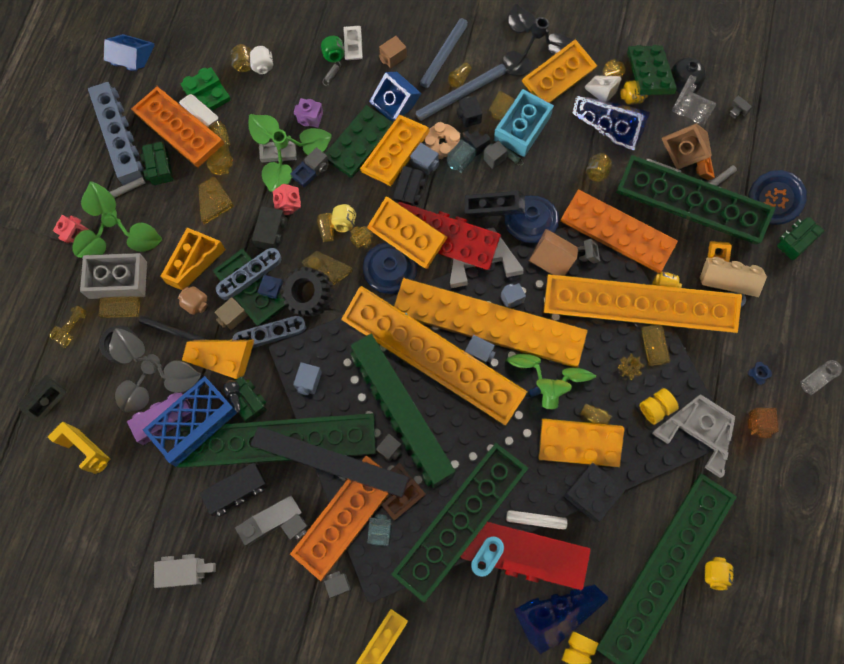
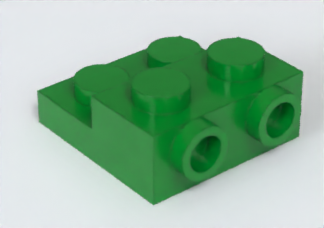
M211 67L200 69L197 75L193 77L187 76L180 83L187 96L192 94L211 111L231 101L230 96Z

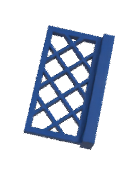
M204 376L148 424L143 431L165 456V459L176 467L237 412ZM206 383L209 386V395H199V388ZM194 399L193 409H183L184 401ZM198 399H208L207 409H197ZM212 399H220L224 403L218 409H211ZM172 412H179L178 421L168 422V415ZM183 412H193L191 423H181ZM197 412L206 413V420L204 422L195 423ZM157 425L163 426L162 436H154L150 431ZM167 426H177L176 437L166 436ZM181 426H191L188 436L180 437ZM165 440H175L174 448L167 452L164 448Z

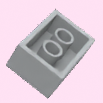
M140 253L83 255L80 292L88 299L145 297L147 261Z

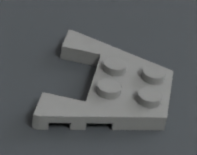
M488 228V229H487V230L496 232V230H495L494 228ZM500 237L492 263L502 261L506 277L523 274V267ZM453 259L450 279L451 288L468 285L464 268L474 267V265Z
M700 394L654 430L652 434L668 444L678 428L686 431L714 450L704 468L721 478L725 474L724 467L728 458L727 451L732 437L735 416Z

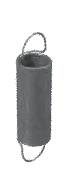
M333 65L324 78L327 82H331L340 69L339 66Z

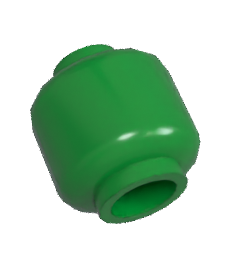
M328 36L323 39L321 50L325 60L329 62L340 61L345 55L342 40L338 36Z

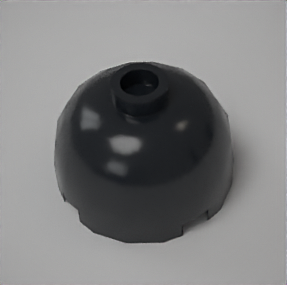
M683 58L676 62L671 69L677 88L676 91L681 94L697 92L705 80V68L695 58Z

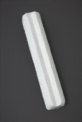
M510 510L507 511L506 515L507 522L557 529L567 528V519L562 517Z

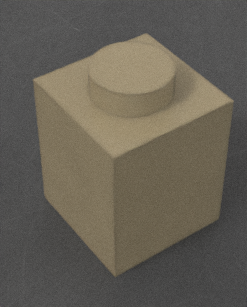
M232 297L215 311V314L218 316L216 321L223 328L227 326L230 330H233L248 316L245 310Z

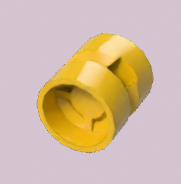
M665 388L653 394V398L649 397L640 403L643 415L654 425L663 420L665 415L669 416L679 409L676 399Z
M572 631L568 641L570 648L565 649L561 660L569 664H591L590 656L595 655L598 643Z

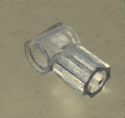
M834 360L827 361L801 380V387L805 392L813 395L841 374V365ZM826 367L831 370L832 374L827 373Z

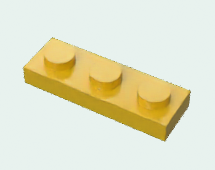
M390 609L356 664H381L408 620Z

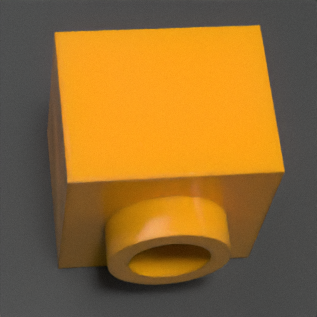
M710 241L708 258L719 257L729 262L732 245L729 242ZM717 248H721V252L719 254L715 253V250Z

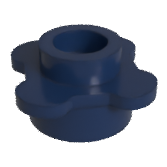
M757 362L753 369L748 370V375L753 377L757 384L762 385L765 383V379L772 376V372L768 366L762 362Z

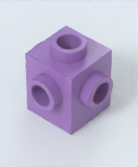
M301 98L299 104L294 109V115H296L298 123L303 126L319 127L323 115L322 104L312 99L306 100Z

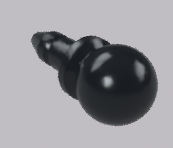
M229 380L224 384L223 389L227 399L231 400L234 410L239 413L241 408L239 401L241 395L240 387L236 381Z

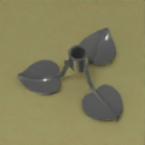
M114 329L109 345L111 356L120 363H129L132 359L135 362L143 361L141 364L143 374L137 384L126 380L116 389V403L122 411H138L148 404L149 393L145 388L139 386L147 374H153L157 369L161 378L165 379V388L171 392H184L192 388L199 380L201 373L182 361H171L165 366L163 373L158 356L150 354L141 357L145 353V346L137 336L123 329Z

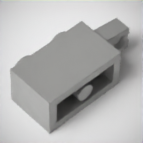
M195 554L182 555V559L174 560V556L161 557V561L154 562V588L202 584V578H205L204 573L216 572V563L204 564V559L195 558Z

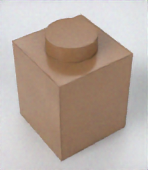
M397 36L379 46V58L390 69L407 58V48Z

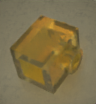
M499 91L489 109L492 113L491 116L501 121L515 99Z
M221 146L207 159V166L210 172L215 175L229 174V167H232L233 159L228 146Z

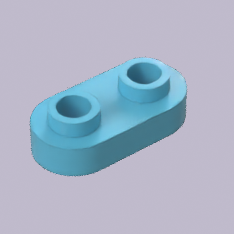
M487 538L473 558L471 568L477 576L488 575L502 555L504 544L499 538ZM490 544L496 545L497 550L495 552L490 551ZM480 561L485 563V569L483 570L478 568Z

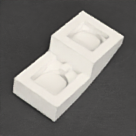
M361 26L344 27L345 60L363 59Z

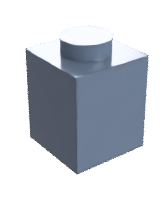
M420 143L410 155L411 165L429 175L439 165V153Z
M473 335L465 350L466 353L485 365L487 362H492L496 353L493 351L494 344Z
M300 363L293 384L298 389L297 392L304 395H309V393L315 394L322 373L320 367Z

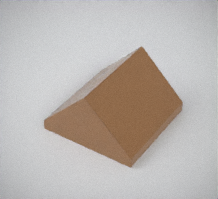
M697 123L662 137V141L676 169L686 167L712 156L708 132Z
M545 229L529 261L552 275L565 276L577 259L578 247Z

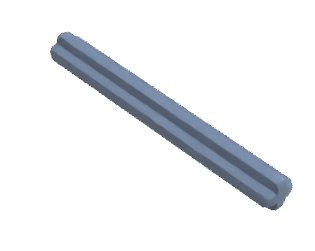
M459 19L420 81L422 87L428 88L466 29L467 20Z

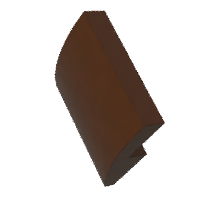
M400 462L390 471L409 477L403 498L389 494L381 504L393 520H396L425 495L424 491Z

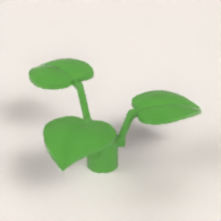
M249 115V131L254 141L265 145L272 139L277 147L279 164L270 162L262 170L263 182L270 192H273L282 184L288 185L292 179L290 175L292 169L289 165H282L281 149L286 148L289 141L300 147L303 146L304 153L309 155L316 147L324 153L332 138V135L325 130L311 128L304 130L300 134V141L302 143H299L279 129V124L275 118L268 115Z
M89 183L82 196L81 205L83 210L92 216L101 214L102 223L97 235L91 230H84L75 237L73 242L75 256L83 258V255H103L106 250V243L99 237L105 226L112 227L115 224H118L124 234L129 237L127 245L135 251L151 250L162 241V237L156 230L146 223L134 224L130 228V233H128L121 220L117 219L116 201L113 195L99 184Z
M516 354L505 360V362L508 361L516 367L536 368L539 378L536 384L541 389V394H543L542 406L546 409L558 408L559 396L569 392L572 388L571 384L566 382L567 380L584 382L596 378L595 374L585 369L570 367L562 371L564 375L563 380L542 379L538 364L541 363L539 357L531 354Z

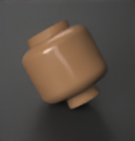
M194 286L184 288L178 296L180 307L190 314L203 313L208 306L206 303L207 295Z

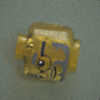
M243 44L232 48L230 52L232 67L239 72L249 71L251 69L250 52L252 49Z
M603 153L593 155L589 160L586 173L593 181L600 182L608 178L613 166L612 161Z

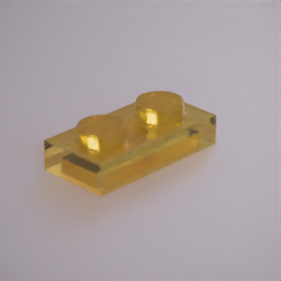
M663 326L643 327L641 330L649 366L669 363L670 358Z

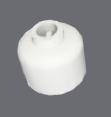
M257 46L250 52L249 59L252 70L259 74H266L273 68L272 54L269 49L264 46Z

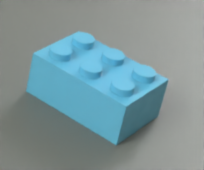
M522 89L495 129L494 141H499L503 146L525 157L550 119L554 105Z

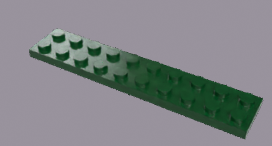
M374 413L224 424L176 468L290 461V459L251 446L258 426L342 455L376 454ZM181 427L180 437L188 436L191 427Z
M702 473L698 475L598 642L596 649L598 652L615 664H640L737 496Z

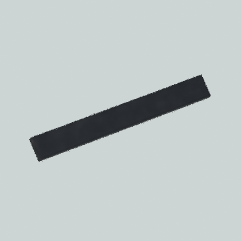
M259 426L251 442L252 447L403 498L409 481L407 476Z

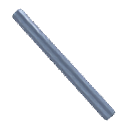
M500 64L416 111L418 120H424L504 75L506 67L504 64Z

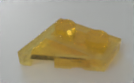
M318 251L301 261L304 267L324 272V275L330 278L329 281L333 285L353 272L350 266Z

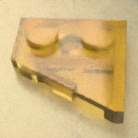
M215 176L199 185L200 213L204 224L234 207Z

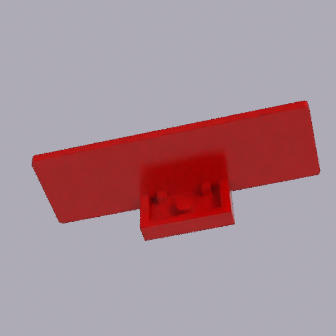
M398 202L399 205L447 236L438 254L486 270L490 269L501 234L468 224L466 219L457 216L455 219L449 218L450 214L439 211V214Z
M487 522L461 556V559L472 562L484 541L489 537H497L503 542L504 551L494 568L506 570L505 574L513 577H518V574L525 575L526 580L536 583L540 579L583 590L590 548ZM490 544L489 549L495 552L497 547L495 544Z

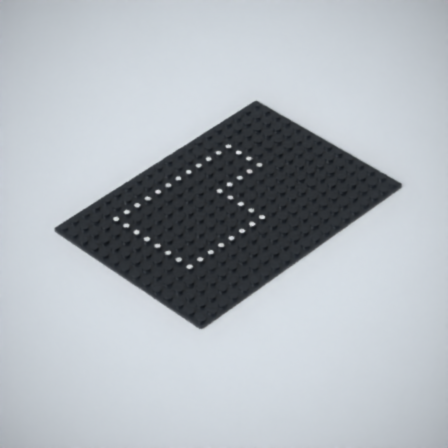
M565 226L555 231L554 234L576 247L584 246V241L592 239L598 245L600 262L592 263L589 260L582 262L579 260V257L584 256L585 251H578L577 259L565 276L651 285L640 263L570 226ZM523 243L509 249L523 267V274L506 277L503 262L499 261L491 263L489 270L477 266L464 268L468 283L465 286L451 288V273L424 283L504 307L505 305L500 297L503 288L509 284L516 285L519 283L526 298L524 303L511 309L587 330L577 368L585 369L596 375V378L584 382L567 380L566 382L570 383L572 388L569 392L559 396L558 408L546 409L542 406L543 394L533 397L529 394L530 389L538 387L536 383L539 378L536 368H520L510 364L508 361L505 362L510 356L527 353L495 345L493 349L496 352L492 362H487L486 365L528 391L505 426L378 344L455 469L454 477L434 489L432 485L427 486L422 477L423 470L421 467L416 468L411 459V455H413L411 450L407 452L401 442L402 435L395 433L391 426V417H386L381 409V400L376 401L371 392V384H366L361 375V367L357 368L352 361L350 352H352L351 345L366 337V335L342 321V317H339L272 344L269 350L296 419L374 413L376 448L390 434L401 443V454L396 460L392 459L390 462L378 454L377 451L374 455L348 457L362 461L365 456H368L379 466L387 470H391L400 462L425 493L421 499L396 520H393L380 505L347 548L367 601L372 603L406 588L391 574L495 443L499 444L529 469L488 522L530 533L542 526L507 522V511L562 518L580 511L564 495L590 464L539 460L542 419L623 426L624 436L620 467L597 466L625 490L713 452L712 448L681 428H678L668 444L652 434L654 430L700 394L713 402L674 327L544 313L547 276L552 274L529 261L538 243ZM398 294L384 300L394 306ZM422 324L463 351L466 350L472 339L471 337ZM539 357L541 363L538 364L542 379L563 380L564 375L562 371L572 367ZM301 362L320 367L322 373L315 394H301L297 392L298 389L293 385ZM665 388L674 396L679 409L669 416L665 415L663 420L654 425L643 415L640 403L649 397L653 398V394ZM316 469L330 503L345 482L336 475ZM460 557L454 566L467 560L461 559Z

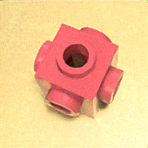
M282 184L273 191L275 209L283 210L285 215H291L301 208L299 188Z
M61 215L53 231L60 235L58 237L60 240L69 243L74 242L75 237L80 232L89 229L80 224V219L72 215L70 218Z

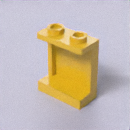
M61 422L48 436L56 444L66 448H70L74 444L86 455V459L79 465L82 470L97 474L107 467L110 458L78 428Z

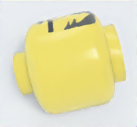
M347 204L336 206L332 212L331 225L338 232L351 230L354 227L356 212Z

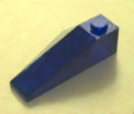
M579 95L576 97L572 112L585 123L596 128L599 133L610 138L616 145L635 150L645 130L650 114L648 111Z
M596 585L583 587V590H571L570 594L558 596V594L551 595L550 599L539 601V598L533 599L514 609L528 640L542 654L564 640L608 600V596Z

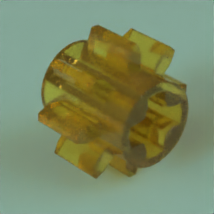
M616 59L607 61L603 68L604 76H620L622 78V75L625 73L623 63L621 61L616 62Z
M356 226L350 231L352 233L350 241L357 248L364 247L366 249L372 243L371 237L373 235L365 226Z
M632 354L628 356V359L623 357L621 359L623 364L618 367V369H622V376L627 375L630 380L634 378L635 374L640 376L642 372L639 369L645 366L640 362L641 357L636 358Z

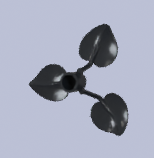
M515 4L508 18L510 28L516 33H523L524 31L529 33L532 30L533 36L523 55L517 51H510L504 56L503 64L506 67V72L512 76H523L530 71L532 62L525 57L535 38L540 39L545 35L546 43L549 44L548 50L553 56L573 40L559 33H553L549 36V30L547 29L549 22L546 18L538 17L535 19L531 13Z

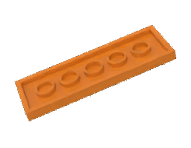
M158 86L131 108L135 115L197 168L225 144L218 135Z
M579 189L560 221L659 274L678 242L676 239Z
M365 456L362 460L363 462L381 467L368 456ZM347 479L290 555L322 581L389 493Z

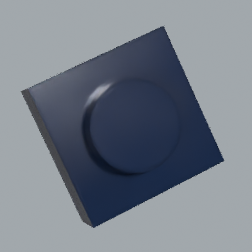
M304 162L290 173L291 177L304 188L317 176L316 172Z
M264 275L258 293L277 299L283 284L282 279Z

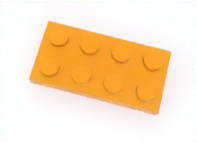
M575 39L522 79V83L531 94L551 103L595 70L597 65Z
M399 115L361 166V172L391 186L401 173L402 168L409 162L410 155L429 134V127Z
M387 196L367 226V229L425 269L429 267L447 239V236Z
M542 419L538 458L539 460L591 464L593 462L595 465L620 467L624 427Z

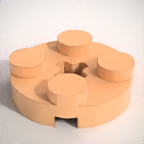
M438 122L429 129L430 132L425 138V145L439 153L438 159H443V157L447 156L452 157L457 153L460 147V133L454 127ZM439 139H446L447 143L439 144Z

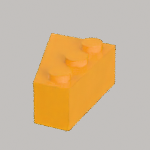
M187 228L162 272L161 278L166 284L183 290L226 249L221 241Z
M254 340L188 341L182 361L237 379L245 374Z

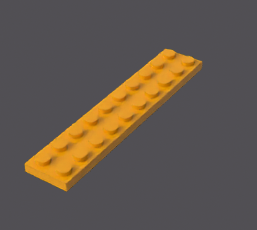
M548 274L544 313L738 333L742 294Z
M405 278L402 280L394 307L403 313H407L408 316L419 323L471 338L475 335L495 345L572 367H578L587 334V330Z
M363 286L359 287L341 319L366 336L372 333L378 344L505 426L528 392Z

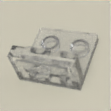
M690 75L672 111L704 125L717 103L693 93L696 88L694 82L697 77Z

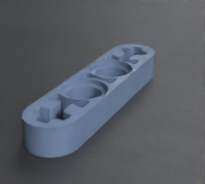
M275 248L265 250L219 282L216 287L219 297L229 300L278 266L281 262L279 251ZM272 254L276 259L273 261L269 258V255ZM263 259H264V261L267 263V266H266V267H265V265H264V263H263V261H262ZM260 264L262 266L261 271L253 272L252 267ZM244 275L246 276V281L241 284L237 283V277ZM233 281L234 285L236 286L235 289L230 282ZM224 287L229 291L227 294L222 290Z
M293 316L237 332L232 340H240L241 337L244 340H249L250 337L248 335L251 334V338L254 340L252 348L300 334L306 330V323L302 317ZM295 322H299V324H301L299 325V329L292 327L295 326ZM285 324H288L289 327H291L289 328L291 332H288V329ZM277 326L284 328V332L281 335L274 334V329ZM257 332H265V338L263 340H256L255 335Z

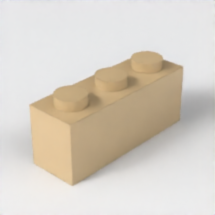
M707 257L700 275L702 285L755 297L760 296L767 278L764 270L759 266L752 265L749 267L737 261H732V263L726 262L719 257Z

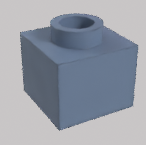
M518 283L505 286L500 297L505 307L512 308L524 303L526 295Z

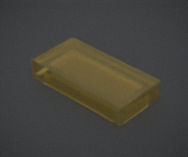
M138 296L100 298L99 316L101 318L139 316L140 298Z

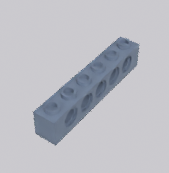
M109 82L88 88L117 178L122 185H126L143 177L144 167L141 161L137 159L139 153L136 146L132 145L134 138L132 133L127 130L129 123L126 117L122 115L124 109L121 102L117 101L119 94L116 88H112Z

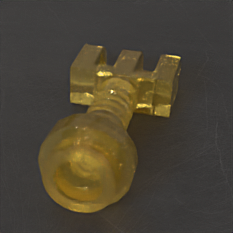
M78 305L75 308L72 307L71 311L73 314L63 328L55 326L49 334V338L55 339V342L61 343L60 345L64 348L74 338L68 334L80 317L84 319L86 316L85 313L87 311Z

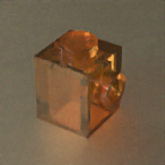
M755 408L749 412L748 427L751 429V435H759V438H771L773 434L779 432L776 408Z

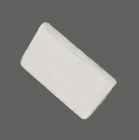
M189 94L179 102L180 105L207 127H212L218 120V116L192 94Z

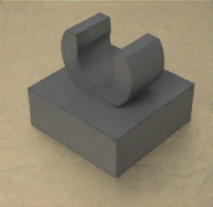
M738 95L732 102V107L734 108L729 115L736 119L741 113L745 117L750 112L752 106Z
M592 239L585 240L584 246L577 248L579 252L585 251V255L579 257V260L582 262L588 260L592 263L600 262L598 245Z

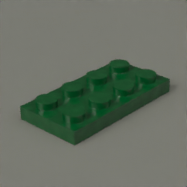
M628 46L627 53L639 95L675 94L677 88L663 46Z
M366 105L325 153L328 157V162L350 178H353L393 122Z
M242 248L215 268L213 272L222 281L252 259ZM257 265L252 267V271L255 273L261 271ZM238 276L236 282L239 284L244 283L246 276ZM263 276L234 296L235 300L257 327L263 325L287 307L284 304L285 299L282 298L280 293L277 299L258 293ZM233 281L230 282L235 289L236 286L234 285Z

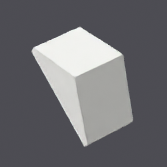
M595 76L585 86V89L606 104L616 94L621 77Z

